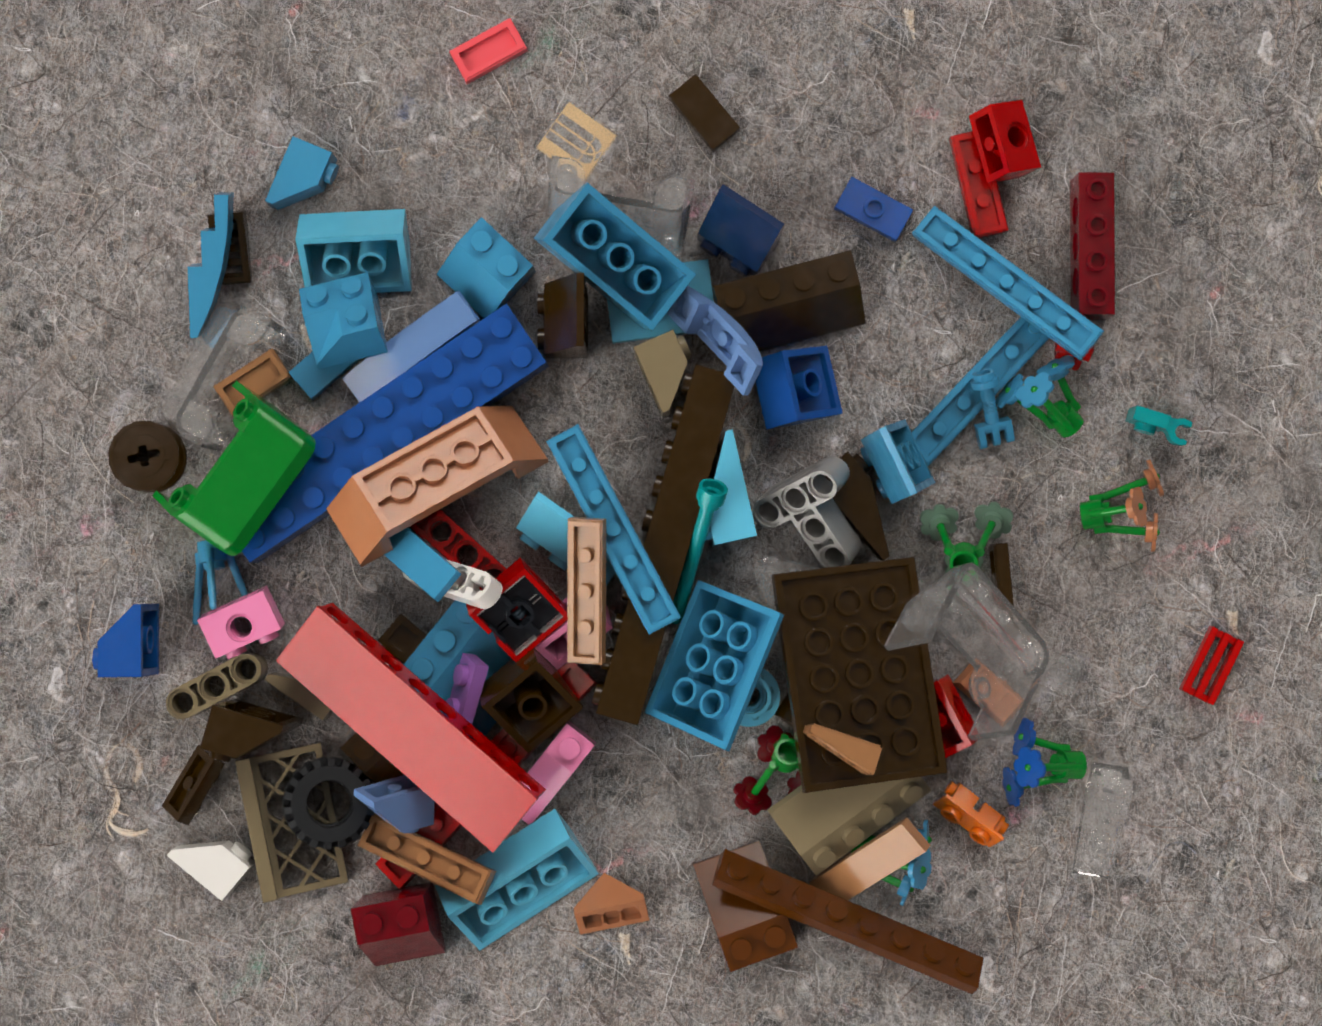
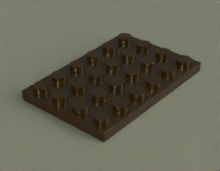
M908 557L773 574L771 579L776 611L784 614L779 627L802 792L809 793L948 773L915 558ZM815 723L881 745L882 751L874 775L860 773L803 733L805 725Z

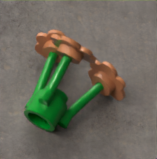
M1146 460L1148 469L1143 471L1144 478L1102 494L1090 495L1089 501L1080 502V514L1084 530L1094 529L1095 534L1144 535V542L1151 543V552H1155L1157 536L1160 534L1158 530V513L1153 514V522L1147 521V505L1140 488L1148 485L1150 490L1156 488L1160 497L1164 495L1159 480L1160 475L1156 472L1151 460ZM1130 491V497L1126 498L1125 505L1111 507L1109 501L1103 502ZM1127 513L1128 517L1134 520L1136 526H1145V528L1107 525L1106 523L1113 522L1112 515Z

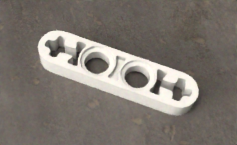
M447 560L461 573V576L446 592L444 597L480 609H488L496 604L502 594L503 587L501 582L486 571ZM403 572L404 578H406L408 581H410L418 588L422 589ZM466 579L465 583L459 588L462 581Z

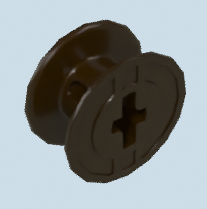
M135 421L124 426L113 437L109 447V466L114 477L124 486L136 491L150 493L157 490L162 492L173 487L182 477L187 465V450L182 438L171 428L152 421ZM147 451L160 452V456L150 458L149 463L136 462V458L146 456Z

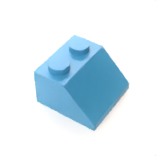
M481 217L457 242L437 275L455 292L460 291L469 305L481 317L486 318L505 305L536 271L534 266Z

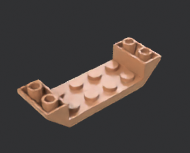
M478 406L354 474L326 509L360 566L363 567L393 550L389 539L391 536L509 470H512L517 479L548 463V458L513 406Z

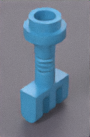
M993 369L978 370L973 373V379L971 380L972 389L980 391L985 422L974 424L980 450L988 447L986 434H990L993 446L1001 445L999 431L1004 430V437L1007 443L1015 441L1012 420L1008 416L999 418L993 388L1000 383L999 377L994 374Z

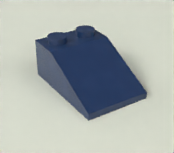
M723 184L699 229L697 240L702 242L700 248L715 258L719 254L731 261L729 266L734 271L747 277L748 274L757 275L777 246L784 223Z

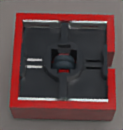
M521 557L495 578L501 582L503 587L502 594L496 604L488 609H480L466 604L469 616L488 635L493 632L496 643L515 662H518L567 621V606Z

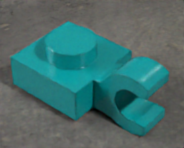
M1138 405L1129 408L1125 422L1135 425L1133 430L1143 434L1154 435L1155 431L1164 432L1168 442L1175 446L1187 444V440L1176 436V428L1178 426L1190 428L1193 424L1187 419L1172 418L1171 415Z

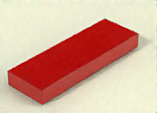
M973 131L950 136L949 141L971 233L979 239L1007 233L1009 230L998 183H987Z

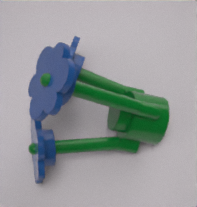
M1024 717L1014 734L1015 742L1012 752L1013 755L1018 756V759L1014 761V770H1010L1009 767L1003 768L1004 779L1002 780V785L1006 792L1008 804L1015 807L1019 806V798L1023 796L1024 789L1053 783H1067L1068 779H1082L1087 769L1084 753L1081 751H1071L1069 744H1058L1036 737V731L1033 729L1034 722ZM1033 745L1056 751V754L1051 755L1049 763H1044L1041 760L1040 751L1032 750L1031 748ZM1048 771L1053 774L1052 776L1044 777Z

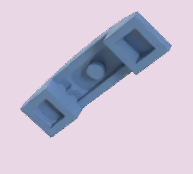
M687 286L671 306L668 315L685 334H697L727 366L724 376L743 396H749L763 366L762 357L756 344L743 327L725 310L700 292Z

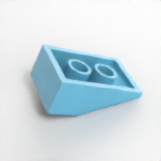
M733 429L728 430L723 437L713 478L723 482L728 488L723 506L714 511L706 541L712 540L713 546L757 536Z

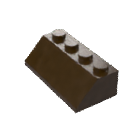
M851 250L715 285L712 290L715 303L743 327L756 344L759 352L866 324L861 286Z

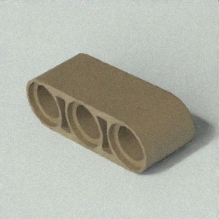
M258 653L238 655L173 689L166 698L167 711L177 719L196 716L210 709L212 705L219 704L260 683L268 673L267 661ZM246 659L253 661L257 668L256 674L252 679L245 677L241 670L242 664ZM214 676H218L224 681L225 689L221 695H216L210 688V682ZM184 692L193 699V706L189 712L184 711L179 705V697Z

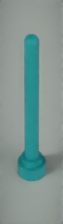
M703 479L698 486L696 499L700 509L673 601L681 618L672 622V624L681 623L714 511L723 506L728 488L723 482L716 479Z

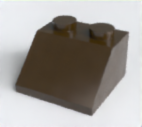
M535 648L518 662L511 659L484 682L480 696L482 708L528 753L583 709V705L557 669Z

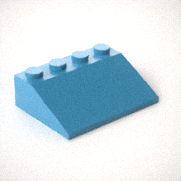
M698 580L644 713L719 748L730 751L784 614Z
M455 600L403 665L446 701L450 698L454 684V669L460 663L462 653L475 654L489 666L485 681L512 658L496 643L493 632L488 635L469 616L466 604ZM479 700L472 725L486 736L496 721L482 708Z

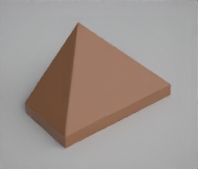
M603 873L573 908L580 935L650 921L644 894L606 873Z

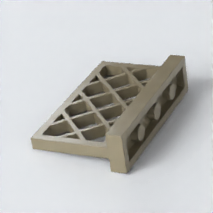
M321 742L235 761L263 903L285 896L348 882L342 848L334 847L336 854L334 855L327 849L316 847L321 852L310 868L305 867L292 858L302 843L300 839L289 855L277 849L274 838L281 827L293 834L294 832L285 823V817L279 820L270 814L267 808V803L274 792L284 796V792L278 789V786L288 771L295 772L296 769L292 765L300 754L315 751L316 759L323 757ZM294 756L289 764L281 760V758ZM274 760L286 769L276 784L272 785L261 778L259 763ZM321 782L322 786L317 784L315 787L323 792L325 800L317 812L307 807L308 812L314 816V820L318 819L325 824L336 823L329 782ZM263 784L272 789L266 798ZM325 807L329 821L320 815ZM270 819L278 824L273 833ZM277 854L285 859L280 868ZM326 854L337 862L340 876L324 879L313 872L323 855ZM288 862L306 872L299 885L283 888L281 873ZM310 875L318 880L305 883Z

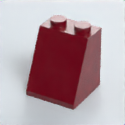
M432 882L408 886L403 889L363 895L351 908L357 945L375 966L446 952Z

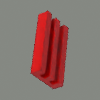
M1209 626L1179 690L1214 706L1244 641L1236 639L1232 635L1222 632L1213 626ZM1215 637H1217L1220 641L1197 688L1194 689L1191 686ZM1229 643L1231 646L1206 695L1204 692Z

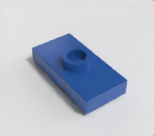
M852 176L834 210L894 242L897 241L913 211L908 206Z

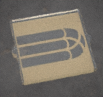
M567 99L555 118L548 120L547 129L534 147L585 182L599 162H604V154L618 134Z

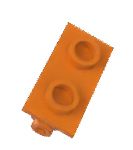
M951 781L944 790L946 795L933 803L935 807L941 810L940 813L946 820L962 826L978 844L991 847L1005 838L1002 835L1009 827V824L1005 822L1006 817L986 802L981 805L978 812L973 809L979 797L961 783L955 784Z

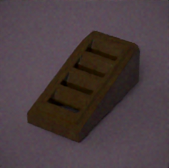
M246 210L233 211V223H237V229H233L232 237H238L239 243L230 244L229 252L240 251L241 258H230L227 266L242 265V272L225 273L222 285L252 282ZM210 213L207 215L209 228H215V214Z

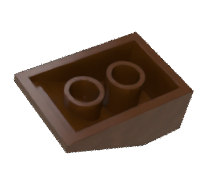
M760 840L729 850L769 867ZM720 854L693 864L730 972L798 948L786 916L712 886Z

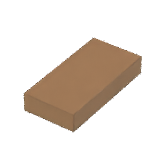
M271 348L213 387L233 416V410L237 403L245 399V396L232 386L236 380L264 398L292 380L293 377L288 373V369L275 349Z

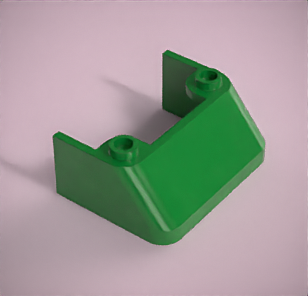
M237 380L232 386L245 396V399L239 401L233 410V423L239 431L198 488L191 484L179 487L173 491L170 498L157 490L152 495L171 516L229 556L238 555L247 546L308 462L316 445L314 437L277 407Z

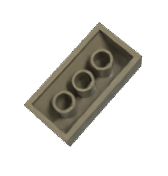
M922 776L803 793L802 785H800L767 811L817 876L928 794L931 789Z

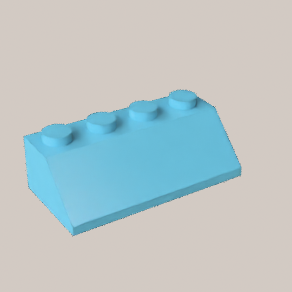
M553 809L503 841L494 853L489 850L474 860L496 871L482 905L475 904L439 885H435V888L449 919L480 951L599 873L570 826L558 811Z

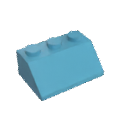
M405 209L299 214L295 240L305 287L368 272L376 293L412 291L410 238Z
M538 491L516 527L522 532L519 539L534 550H537L540 545L552 553L548 559L566 571L568 518L574 516ZM606 555L607 587L616 572Z

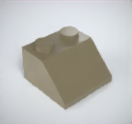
M674 330L634 347L636 360L663 419L670 416L687 371V360L691 359V352L684 336L682 335L677 338Z

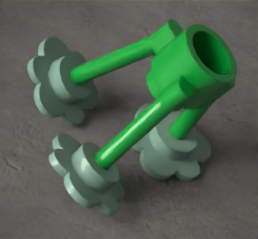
M995 501L990 502L988 506L978 505L974 511L977 518L975 526L979 530H984L976 546L968 542H961L956 545L951 543L948 533H954L957 530L955 522L958 520L959 514L956 509H946L943 504H937L933 510L926 509L920 515V521L922 522L921 532L924 535L930 534L931 538L935 541L942 540L944 553L946 554L944 561L948 566L945 569V574L948 578H955V582L959 586H967L971 583L972 579H979L981 577L982 571L979 567L983 564V555L985 554V547L989 538H999L1002 533L1007 534L1012 529L1010 522L1013 520V512L1008 508H1001L1000 504Z

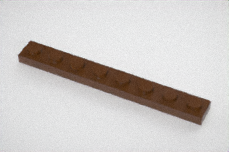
M724 849L720 854L712 886L967 993L973 994L978 989L983 957L727 849Z

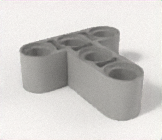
M826 457L771 486L754 504L753 516L765 528H774L791 520L824 568L850 565L861 549L859 537L833 500V497L848 481L850 476L848 465L838 457Z

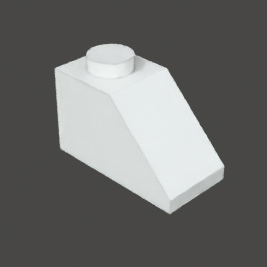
M230 840L179 845L167 854L171 860L221 901L230 896L255 865V861L250 858L252 856L251 851L237 841L233 844Z

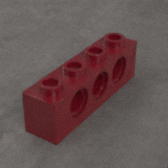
M1079 172L1070 181L1071 307L1089 320H1107L1115 315L1114 173Z

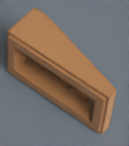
M815 723L805 725L803 733L860 773L874 775L882 751L881 745Z

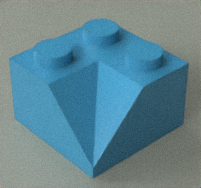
M368 272L299 289L302 314L318 369L388 352L379 299Z

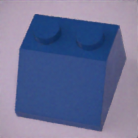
M827 346L783 350L762 357L763 366L755 383L766 430L843 414Z
M159 603L134 604L97 641V648L93 650L92 663L93 668L98 670V678L144 677L159 674Z

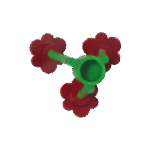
M776 725L770 726L766 734H761L757 738V743L761 746L757 751L758 758L762 762L771 761L758 781L748 776L733 788L734 793L737 795L734 799L735 805L741 810L748 809L752 815L759 814L761 810H768L772 805V800L767 795L769 790L765 784L775 771L790 773L795 771L796 768L799 769L793 735L789 732L783 733L781 727ZM799 770L796 773V777L789 778L787 781V786L790 789L788 794L801 785Z

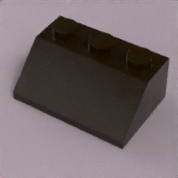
M237 699L215 704L211 707L200 748L210 751L209 757L230 762L231 758L238 759L240 756H245L247 753L255 751L299 727L302 724L303 718Z

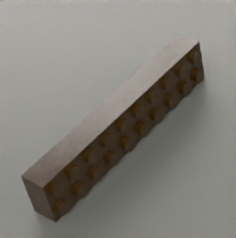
M697 364L693 373L686 371L680 394L686 396L684 407L676 406L671 423V429L676 430L674 442L666 441L661 458V463L667 464L664 476H656L651 497L657 498L654 511L647 509L641 528L642 531L648 532L643 547L672 601H674L700 509L696 499L698 486L701 480L709 478L735 387L724 376V372ZM624 589L621 599L628 601L625 613H617L611 634L617 635L618 638L615 648L608 647L606 650V663L602 665L601 669L608 670L605 683L598 681L592 704L598 705L596 714L638 726L666 626L648 634Z

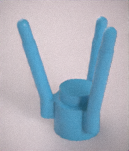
M206 540L197 542L198 553H195L196 572L192 619L194 625H198L197 620L201 612L204 571H207L210 609L215 610L217 608L215 570L224 569L226 561L241 596L248 594L235 561V556L227 555Z

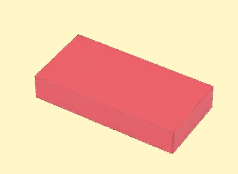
M511 18L450 50L449 53L466 84H469L526 53L528 49Z

